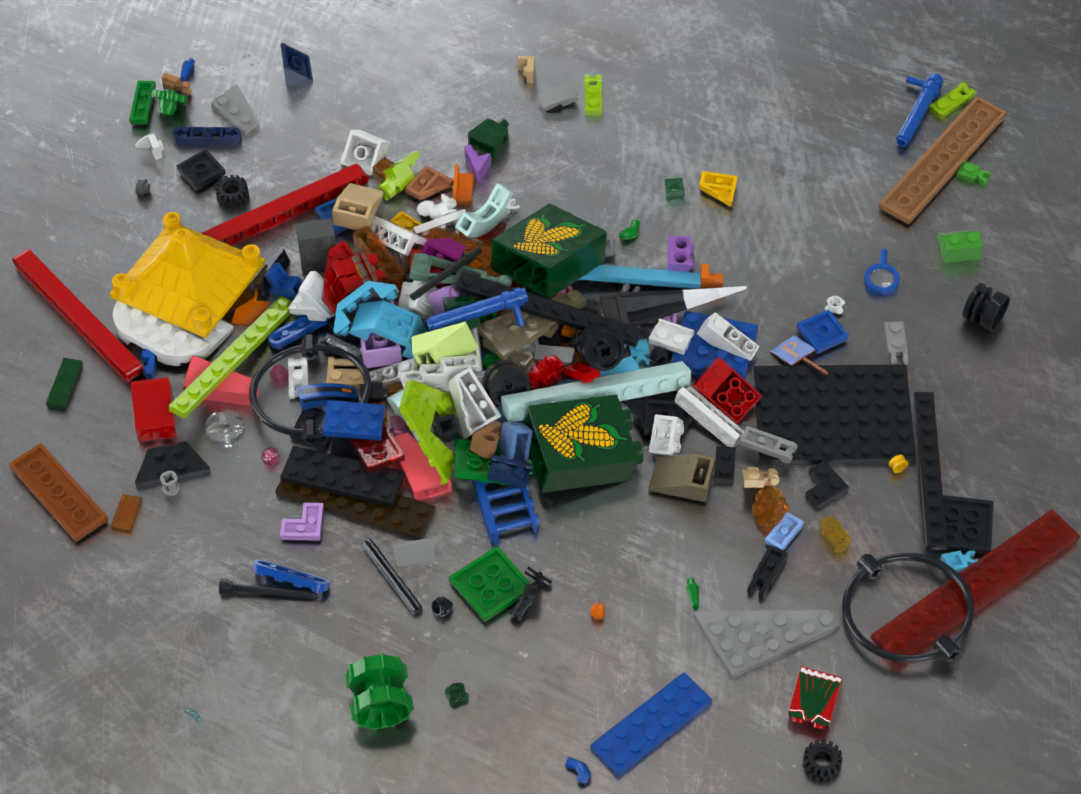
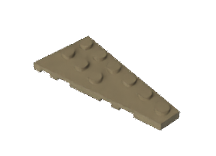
M577 289L550 299L579 309L586 306V299ZM521 311L525 322L523 326L518 327L514 312L481 323L477 330L500 359L507 360L508 355L511 353L516 354L520 351L521 346L532 343L548 332L552 325H558L559 323Z

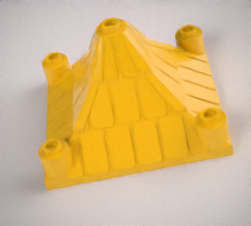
M169 212L163 216L164 229L144 252L142 257L134 264L133 268L127 274L119 273L112 278L113 290L110 292V297L207 338L263 267L265 258L260 256V249L256 245H246L242 250L229 246L226 243L182 226L181 216L176 212Z

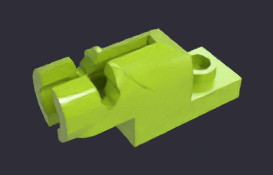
M418 150L407 154L384 171L387 177L377 186V190L384 191L383 200H390L398 192L405 189L415 178L410 167L417 163L416 160L421 157Z

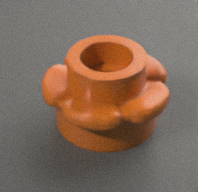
M596 601L595 605H591L590 615L594 617L595 621L597 619L603 620L605 615V604L599 603V601Z

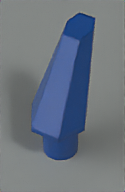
M193 58L185 60L182 64L180 81L184 82L195 63Z

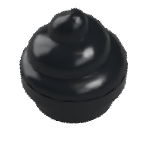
M443 596L437 597L432 602V611L436 616L445 617L450 613L453 603Z

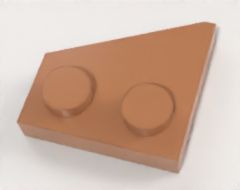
M425 165L405 188V193L418 200H423L452 187L454 180Z

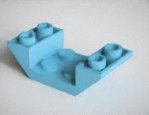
M367 281L337 304L333 330L335 334L339 337L341 335L345 337L350 332L352 322L345 313L355 311L358 308L357 304L371 299L374 296L372 293L375 291L382 300L390 303L398 297L397 293L399 290L394 284Z
M381 300L359 304L349 333L366 341L371 332L405 346L402 356L412 359L415 357L412 354L411 337L426 333L428 330L417 314Z

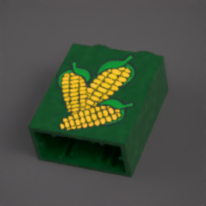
M549 203L492 239L491 270L500 275H508L512 281L544 298L550 299L605 262L607 231Z
M617 394L529 405L523 424L533 430L529 454L541 493L630 481L636 466L643 462L642 445L639 441H632L629 432L632 430L633 425L631 412L628 408H621Z

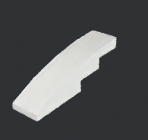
M477 355L439 357V363L420 364L419 371L400 372V380L403 388H405L406 382L410 380L433 386L449 382L455 375L471 367L473 372L481 370V365Z

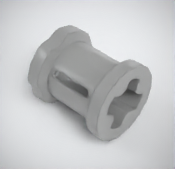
M173 471L162 473L160 481L163 485L164 494L167 496L178 494L180 485L177 482L178 477Z

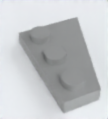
M238 84L211 102V107L245 135L259 126L258 120Z

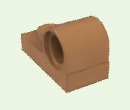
M496 420L473 433L470 451L484 458H492L496 453L497 444L501 437L502 423Z

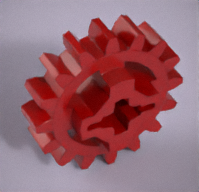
M550 355L549 358L545 356L543 360H539L538 365H534L528 373L530 375L528 377L530 389L536 390L551 387L553 383H557L562 376L560 372L564 371V363L556 355Z

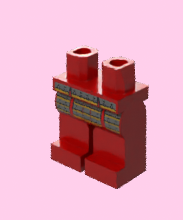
M362 252L339 261L338 259L331 262L328 271L334 283H337L336 287L342 300L367 281L380 283L385 279L386 275L382 269L374 271L372 267L378 263L375 253L366 254V252Z

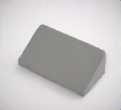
M432 538L393 544L396 567L435 560Z

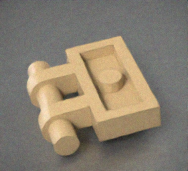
M757 467L742 469L744 488L776 486L780 481L778 471L775 468H769L767 472H762Z

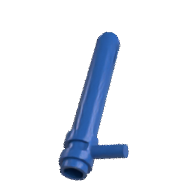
M932 73L925 81L911 76L907 77L906 83L922 88L918 99L896 137V143L900 147L909 145L932 100L938 95L943 85L941 75Z
M517 287L513 291L509 292L507 290L501 292V295L430 316L426 323L429 331L437 330L503 309H513L517 325L520 327L525 325L520 306L528 302L527 293L524 287Z

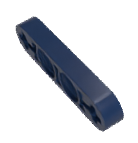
M177 127L172 132L174 142L177 144L236 145L242 140L241 131L236 127ZM196 134H202V135H203V136L200 137V138H195V137H194V135H196ZM213 134H220L218 138L211 137Z

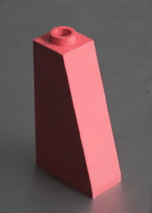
M192 356L183 389L185 390L212 362ZM233 371L204 400L251 406L249 389L252 378Z
M409 432L390 438L391 450L400 470L405 471L404 479L413 499L423 501L452 491L451 478L449 483L441 485L442 478L434 466L431 467L427 456L424 455L418 442Z

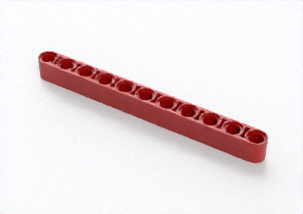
M353 164L202 232V234L233 246L338 198L349 183L365 186L369 181V177L359 164Z
M26 249L12 258L16 268L125 381L130 382L143 373L144 368L138 359L30 249Z

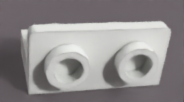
M655 415L649 453L664 456L679 454L681 450L680 437L684 432L683 421L674 416Z

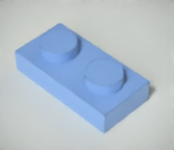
M787 512L765 538V544L784 551L804 526V521Z

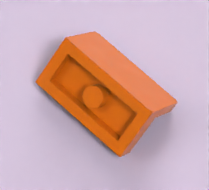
M455 164L453 199L456 200L457 205H472L474 173H459V164Z

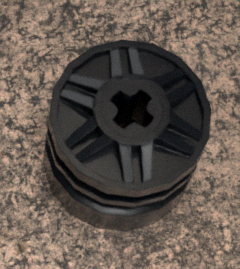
M979 283L969 295L962 316L965 319L971 318L973 323H976L981 317L980 326L993 332L1008 309L1010 297L1000 291H997L992 296L993 288H986V284Z

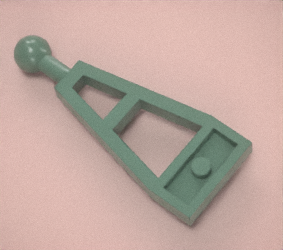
M414 253L409 279L428 282L438 275L430 273L431 265L447 269L455 262L425 253ZM465 265L456 271V275H450L440 282L457 284L462 271L509 287L512 285V280L508 275H501L500 277L488 276L486 271Z

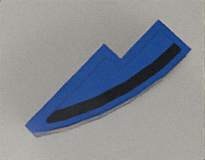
M319 383L296 387L302 410L321 406V409L325 411L327 400L359 402L354 386Z

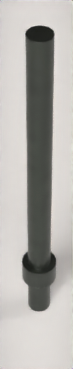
M477 247L471 252L468 251L463 254L460 260L411 293L410 298L415 301L461 267L472 263L475 257L482 253L481 248Z

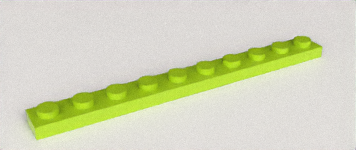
M280 296L169 405V411L185 419L290 315L288 308L293 301Z

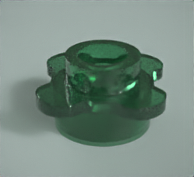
M453 683L445 689V694L449 696V702L452 705H456L461 700H468L469 694L465 692L463 683Z

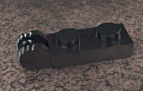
M769 545L753 574L747 592L752 594L757 582H760L763 586L759 591V597L763 599L786 561L788 553Z

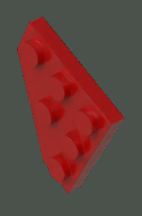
M345 241L332 247L327 255L322 301L332 314L336 313L337 304L342 301V298L337 290V283H334L328 271V267L332 261L344 260L355 255Z

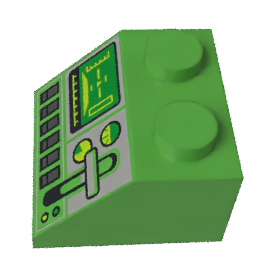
M965 229L936 233L944 263L981 259L983 242L978 230Z

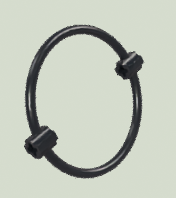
M306 335L302 339V345L285 349L264 362L253 376L249 389L251 407L261 422L280 433L302 437L303 443H306L308 446L315 445L319 442V435H323V427H319V422L306 420L302 424V429L283 426L267 417L258 404V384L264 373L272 365L283 358L301 352L302 357H305L307 360H314L315 357L319 356L318 351L331 352L347 358L360 370L364 380V391L359 403H368L372 390L370 373L365 364L356 355L341 347L319 344L318 338L313 335Z
M867 553L861 556L859 561H857L859 570L847 584L842 599L844 621L855 640L873 654L891 661L918 663L941 656L946 662L954 661L961 653L958 645L968 634L974 618L973 597L967 583L960 574L946 563L923 554L895 553L877 559ZM895 561H917L932 565L948 574L961 589L966 603V616L963 626L953 639L948 635L939 637L934 643L935 650L931 652L907 655L879 648L860 633L851 615V596L862 577L866 575L868 579L874 580L883 571V564Z

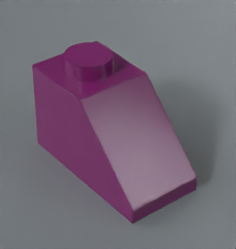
M451 238L427 239L421 253L457 262L461 259L466 246Z

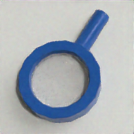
M886 249L880 250L879 264L870 266L864 275V284L873 294H891L899 285V273L894 267L887 265L888 251Z

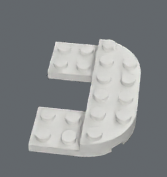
M119 301L116 302L113 309L115 331L124 343L129 344L132 342L143 349L146 348L157 356V361L172 366H180V363L191 362L192 356L201 359L207 358L234 332L233 325L220 320L209 336L204 338Z

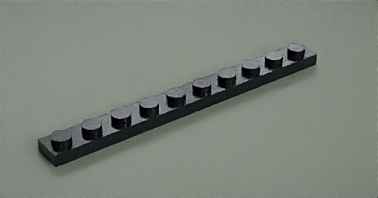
M462 271L455 288L456 291L484 300L501 295V292L507 290L510 292L514 289ZM526 292L528 302L520 306L522 312L582 331L592 324H605L621 337L624 344L633 347L637 346L642 328Z
M914 392L926 549L947 550L934 393Z

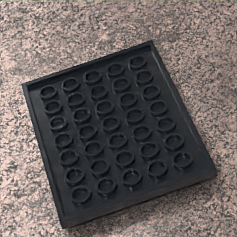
M906 364L818 365L828 371V375H825L811 365L754 366V389L762 395L755 404L757 429L797 444V450L795 453H792L793 458L789 464H818L823 460L828 464H889L892 458L900 454L905 457L908 463H916ZM758 452L759 465L787 464L778 458Z

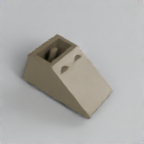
M696 453L657 457L648 491L706 502L714 473L715 457Z

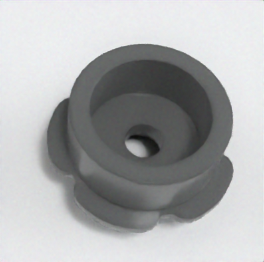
M139 179L136 184L135 192L141 196L149 192L150 184L147 183V179Z

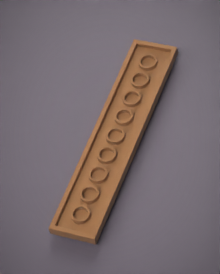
M976 96L881 200L878 208L910 224L958 171L961 164L967 161L1006 117L1007 112Z

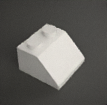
M350 130L340 164L347 167L359 164L366 174L372 176L385 159L390 142L361 130Z

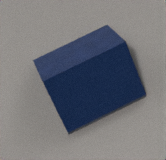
M282 42L280 46L286 86L311 83L313 78L309 56Z

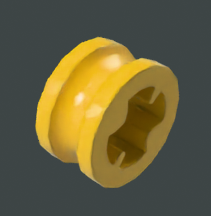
M901 454L895 456L889 462V466L893 468L894 473L904 471L909 465L908 461Z

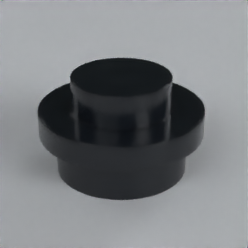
M658 347L652 350V354L649 356L654 363H661L668 358V351L666 348Z

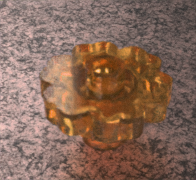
M768 486L766 489H760L759 493L755 495L756 502L753 503L752 510L753 516L757 517V524L770 528L772 525L777 526L782 521L784 515L789 511V506L785 497H781V490Z

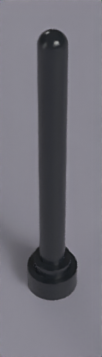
M221 578L219 582V594L224 595L235 591L314 599L316 597V593L309 590L236 584L227 578Z

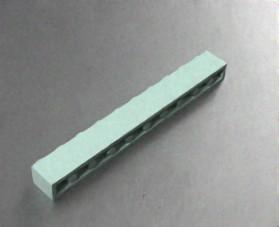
M681 361L593 379L591 383L577 381L501 396L502 414L508 422H517L524 420L529 405L616 394L619 401L680 390L682 387L686 389L691 386V370Z

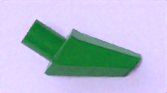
M688 578L686 590L693 610H698L699 586L694 578Z

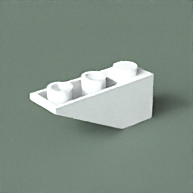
M716 312L704 321L697 332V335L710 345L749 361L752 360L760 347Z
M412 358L369 372L371 382H382L383 389L402 390L404 388L400 380V372L419 371L420 366L416 359Z

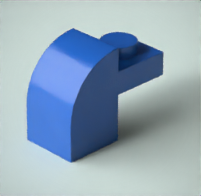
M279 262L273 263L264 274L271 284L269 290L277 298L283 296L293 301L303 283L299 276H288Z

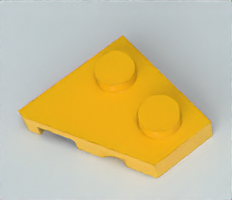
M702 171L699 189L732 207L738 176Z

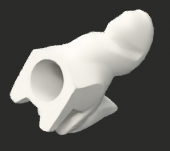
M441 194V203L435 204L432 201L425 200L418 204L416 210L420 216H429L432 220L457 212V209H453L457 206L456 200Z

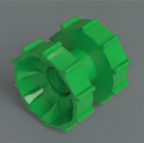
M384 653L368 657L363 656L362 659L348 665L349 669L344 674L346 688H350L354 696V701L349 706L351 721L355 720L358 728L363 727L376 731L377 729L388 727L394 728L395 725L409 720V715L414 710L412 696H408L403 685L405 679H408L407 666L402 663L399 656L394 657L384 655Z

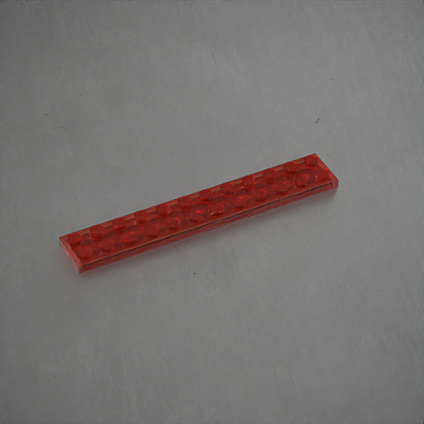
M1051 509L960 572V576L965 580L971 591L974 601V613L1077 542L1080 535ZM950 579L872 633L871 639L879 648L886 651L907 655L919 653L965 620L966 603L961 589L953 579ZM893 661L897 667L904 663Z

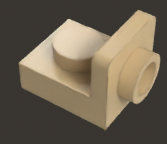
M518 56V70L523 71L527 84H534L535 57Z

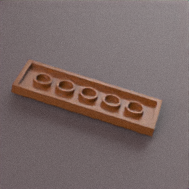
M42 443L9 463L10 469L75 542L108 521L107 515Z

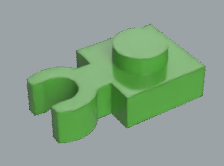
M964 161L957 171L956 177L971 183L977 180L981 185H986L987 180L990 179L991 172L987 170L980 171V166Z

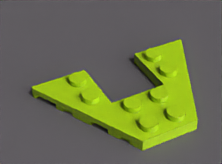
M410 380L406 382L399 411L406 419L410 430H415L419 437L418 444L424 455L427 456L431 467L434 466L442 478L440 483L443 486L449 483L454 463V453L430 429L435 411L441 417L454 414L457 418L453 399L448 393L415 380Z

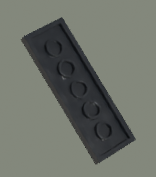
M293 446L280 479L286 483L393 507L404 480L405 471Z

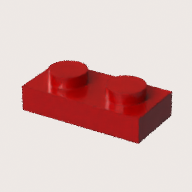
M582 363L563 367L564 375L570 376L572 379H578L582 383H591L593 379L600 378V370Z

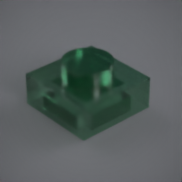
M682 178L664 179L666 197L684 196L685 190Z

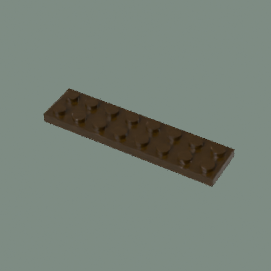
M280 481L275 490L278 496L299 503H323L324 511L415 540L423 538L436 511L434 505L400 494L397 495L394 506L389 507Z

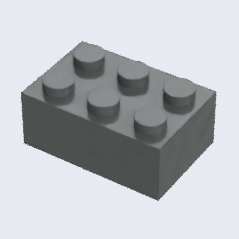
M332 218L295 224L303 276L308 275L310 271L324 273L328 251L336 246Z

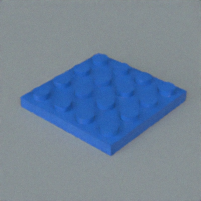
M685 311L681 326L694 330V336L691 338V342L684 355L673 352L670 363L683 361L691 370V378L698 379L711 363L720 357L745 379L749 360L714 347L697 335L702 324L710 315ZM724 318L755 342L758 331L757 324Z

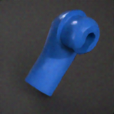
M568 757L565 767L577 771L579 774L577 781L586 784L588 778L591 777L588 766L584 762Z

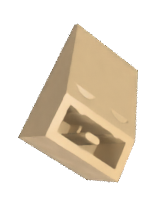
M349 183L338 196L333 207V225L368 233L384 191Z

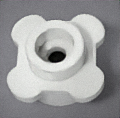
M839 296L827 298L825 311L829 309L832 313L842 314V307L845 305V301Z

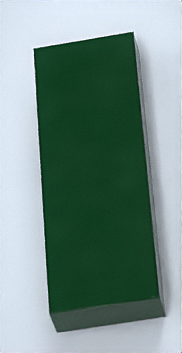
M63 358L46 401L47 407L66 409L83 365L82 360Z

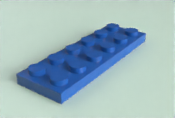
M683 672L590 744V749L619 777L711 705L712 699Z

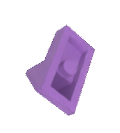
M471 144L464 146L467 164L471 172L474 173L476 182L479 183L491 166V154L479 156L478 152L473 150Z

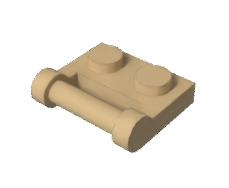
M328 357L326 383L344 384L360 389L359 384H364L360 370L334 369L335 366L355 365L348 359Z

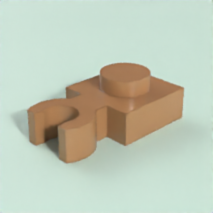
M168 73L162 75L161 79L164 89L174 90L177 94L181 92L186 96H189L192 92V89H189L191 83L187 81L182 82L179 77Z

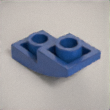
M145 348L141 352V360L144 361L143 376L146 377V380L156 379L157 363L155 354Z

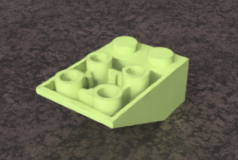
M466 322L411 337L412 354L419 366L420 364L439 363V357L467 356L468 353L473 352L478 347Z

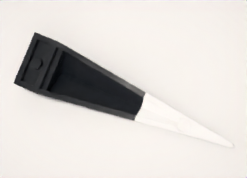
M747 287L616 292L602 295L599 298L604 317L637 327L743 291Z

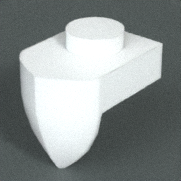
M154 133L144 136L136 143L135 146L137 148H151L156 160L162 158L161 151L164 148L161 140L157 141Z

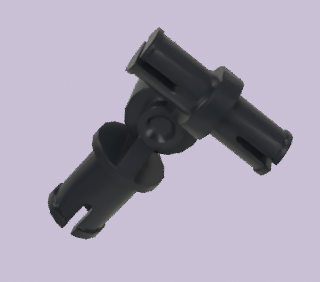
M529 566L524 574L533 578V583L524 587L525 597L518 596L519 600L510 612V615L516 616V619L521 621L529 605L532 606V603L528 600L534 599L539 595L538 584L541 583L549 588V584L552 583V580L543 576L542 572H537Z

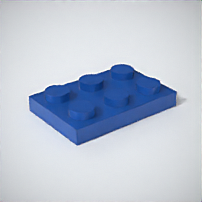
M327 400L323 436L381 441L385 405Z

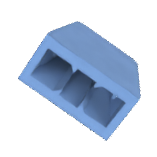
M504 422L499 443L502 454L507 456L508 459L517 461L521 459L527 463L533 430L522 422Z

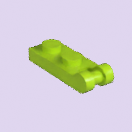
M597 74V76L584 75L585 116H602V74Z
M963 81L958 87L929 106V111L942 120L971 101L977 92L973 88L970 89L968 84Z

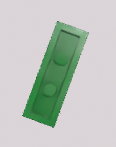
M137 81L129 117L130 124H148L153 101L151 94L152 90L156 88L155 81Z

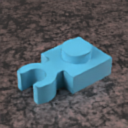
M647 339L638 340L636 347L628 345L630 356L632 355L638 367L639 364H644L645 368H649L648 358H650Z
M973 550L968 551L965 555H962L961 551L942 554L941 561L958 573L967 571L968 567L978 566L980 560L971 559L975 555Z

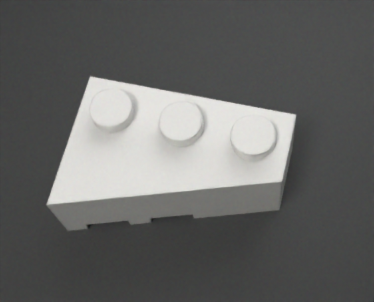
M471 367L455 375L448 382L463 439H467L473 433L501 417Z

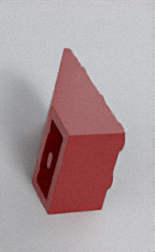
M720 357L716 358L691 386L735 424H738L762 397L756 389Z

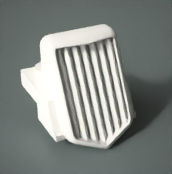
M309 272L300 286L298 294L288 308L290 314L307 315L311 321H326L327 318L336 316V313L332 314L322 301L324 278L318 272Z
M413 280V283L403 282L398 307L417 314L423 324H427L426 320L430 316L435 315L427 295L439 290V288L433 287L413 301L410 298V294L426 284V282Z

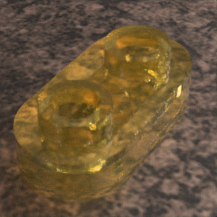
M832 516L824 517L820 521L819 530L826 541L837 552L848 550L851 543L850 535L837 518Z

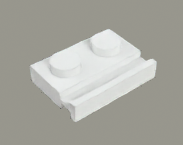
M659 318L658 324L649 337V343L684 355L691 342V338L694 336V330Z

